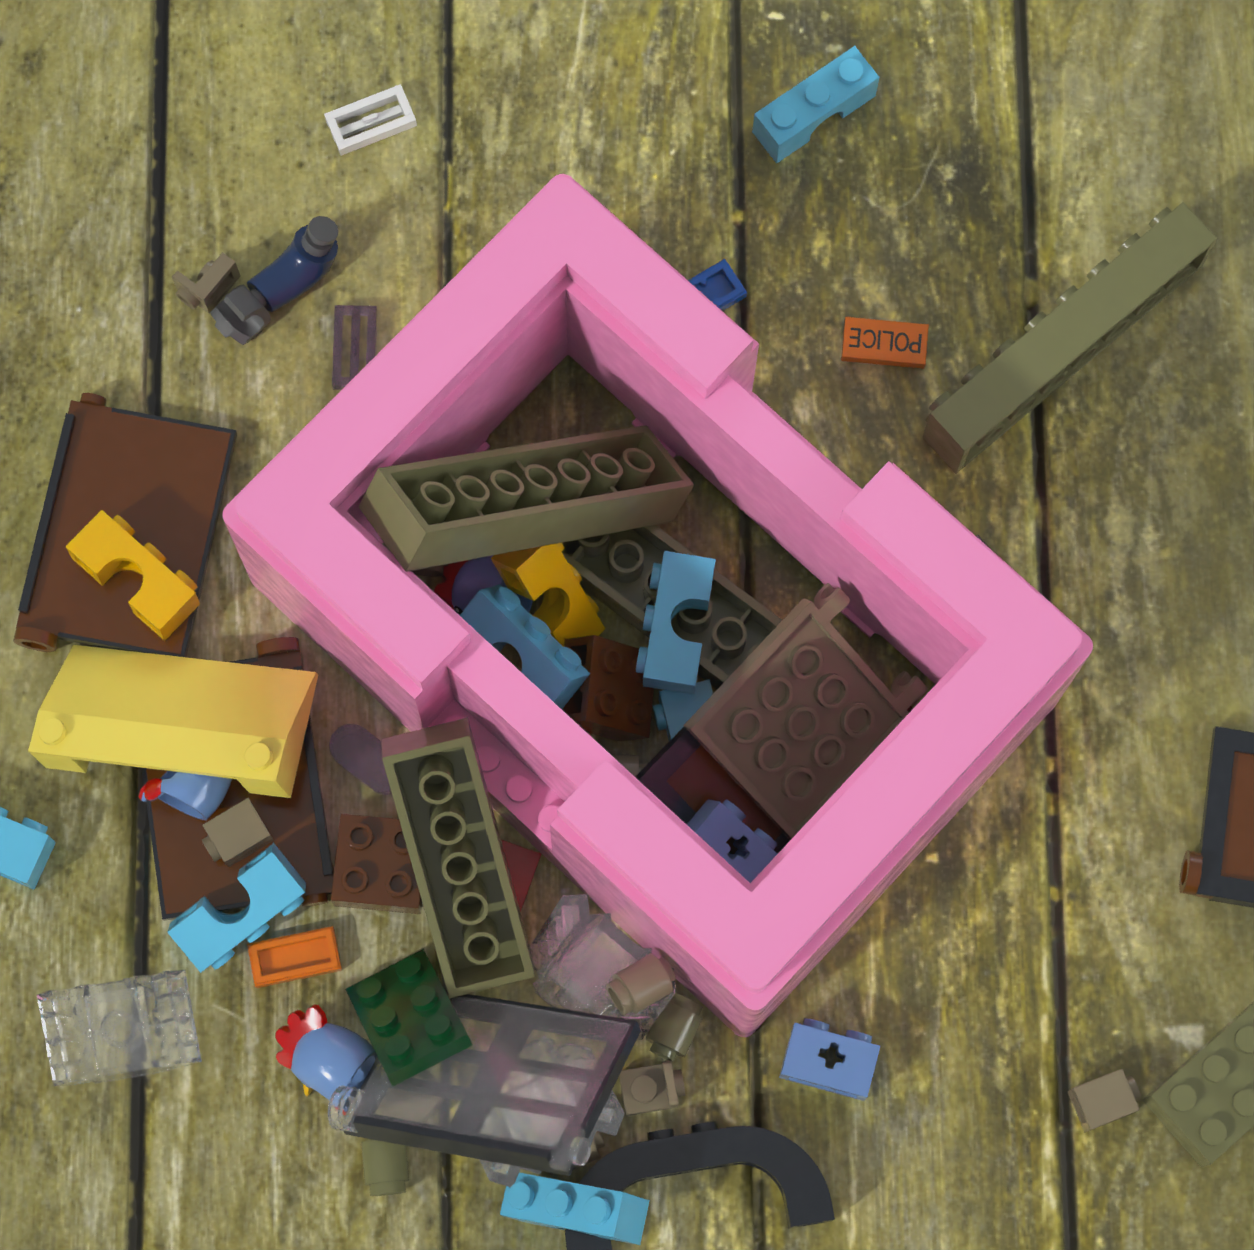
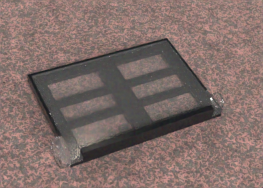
M466 994L450 998V1001L473 1046L395 1086L391 1085L377 1056L361 1088L358 1089L345 1085L339 1086L333 1092L328 1105V1121L330 1126L334 1130L344 1131L346 1135L570 1176L575 1165L584 1166L590 1157L591 1144L588 1138L641 1029L635 1020Z

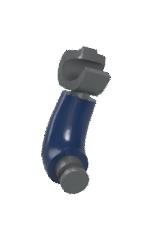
M325 216L314 217L309 225L301 227L295 233L291 244L274 262L246 282L249 290L244 284L237 286L231 293L225 296L223 301L211 310L210 314L216 321L215 327L225 338L231 336L242 345L250 342L271 321L269 312L272 313L301 296L330 271L338 252L336 238L339 231L336 223Z

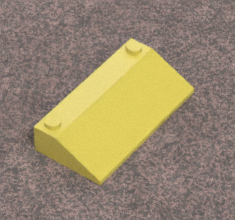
M73 645L38 710L28 752L45 768L86 773L89 761L237 779L249 793L291 798L318 674L311 671Z

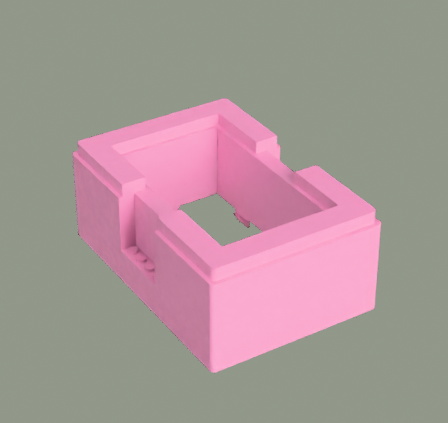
M559 174L553 177L226 505L223 510V520L252 584L410 732L468 717L492 808L648 953L655 955L658 959L664 957L671 965L676 979L729 1029L740 1037H749L1052 711L1091 654L1093 642L1085 632L894 463L892 464L888 461L863 489L853 482L752 392L759 343L571 176ZM567 355L571 356L632 411L636 417L632 422L634 427L647 425L673 458L677 455L682 456L824 585L829 583L834 589L841 588L850 599L849 604L841 613L869 638L874 633L881 635L936 684L751 883L412 571L406 572L395 556L382 544L384 541L359 509V505L378 468L487 451L490 448V445L486 442L489 434Z

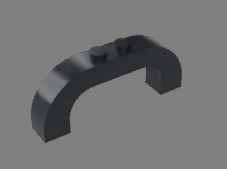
M717 1121L691 1125L692 1133L674 1136L673 1129L647 1133L648 1141L629 1144L600 1159L588 1170L579 1183L623 1192L629 1186L644 1180L733 1165H746L763 1171L778 1186L784 1202L788 1229L835 1220L828 1186L812 1158L801 1147L785 1136L774 1131L752 1126H734L718 1129ZM565 1229L567 1250H612L611 1239Z

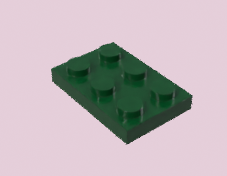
M424 949L345 989L392 1086L473 1046Z

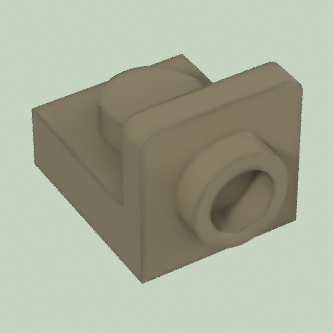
M222 252L215 262L210 260L204 265L198 275V282L196 284L179 271L175 272L172 279L177 289L175 295L185 305L194 310L199 306L210 314L211 310L216 307L241 275L236 262Z
M671 1060L664 1061L658 1065L623 1070L619 1075L626 1116L678 1108V1097L685 1096L681 1069L673 1070Z

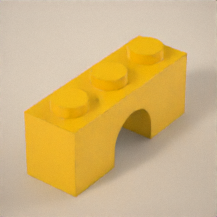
M101 510L66 545V548L71 558L102 586L114 574L123 570H132L143 576L142 586L128 603L133 614L165 641L200 605L196 592H194L198 586L183 571L178 570L174 574L163 564L167 559L154 545L147 542L142 546L134 539L132 535L135 533V530L121 516L116 515L112 519Z
M562 542L497 554L490 559L508 589L532 601H535L544 593V599L540 608L532 616L545 622L551 630L550 634L563 647L565 639L590 635L599 636L605 630L597 615L599 607L590 596L585 594L580 585L582 578L579 572L567 562L562 553L564 550Z

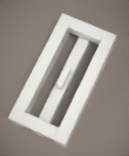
M401 84L324 114L340 156L417 126L416 118ZM398 100L400 104L382 112L363 117L361 120L341 128L337 125ZM401 115H404L403 117L398 118V119H396V120L390 121V122H388V123H385V124L380 125V126H378V127H375V128H373V129L367 130V131H365V132H362V133L357 134V135H355V136H352V137H350V138L343 139V138H345V137H348V136H350V135H353V134L358 133V132H360V131H363V130H365V129L371 128V127H373V126H376V125L381 124V123H383V122H386V121H388V120H391V119H394V118L399 117V116H401Z

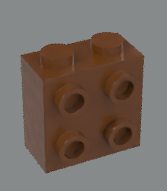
M596 635L565 639L564 647L571 649L579 656L581 665L590 675L562 710L587 733L616 741L649 738L654 688L644 687V674L636 672L639 648Z
M340 814L331 901L335 907L421 914L422 899L399 819Z

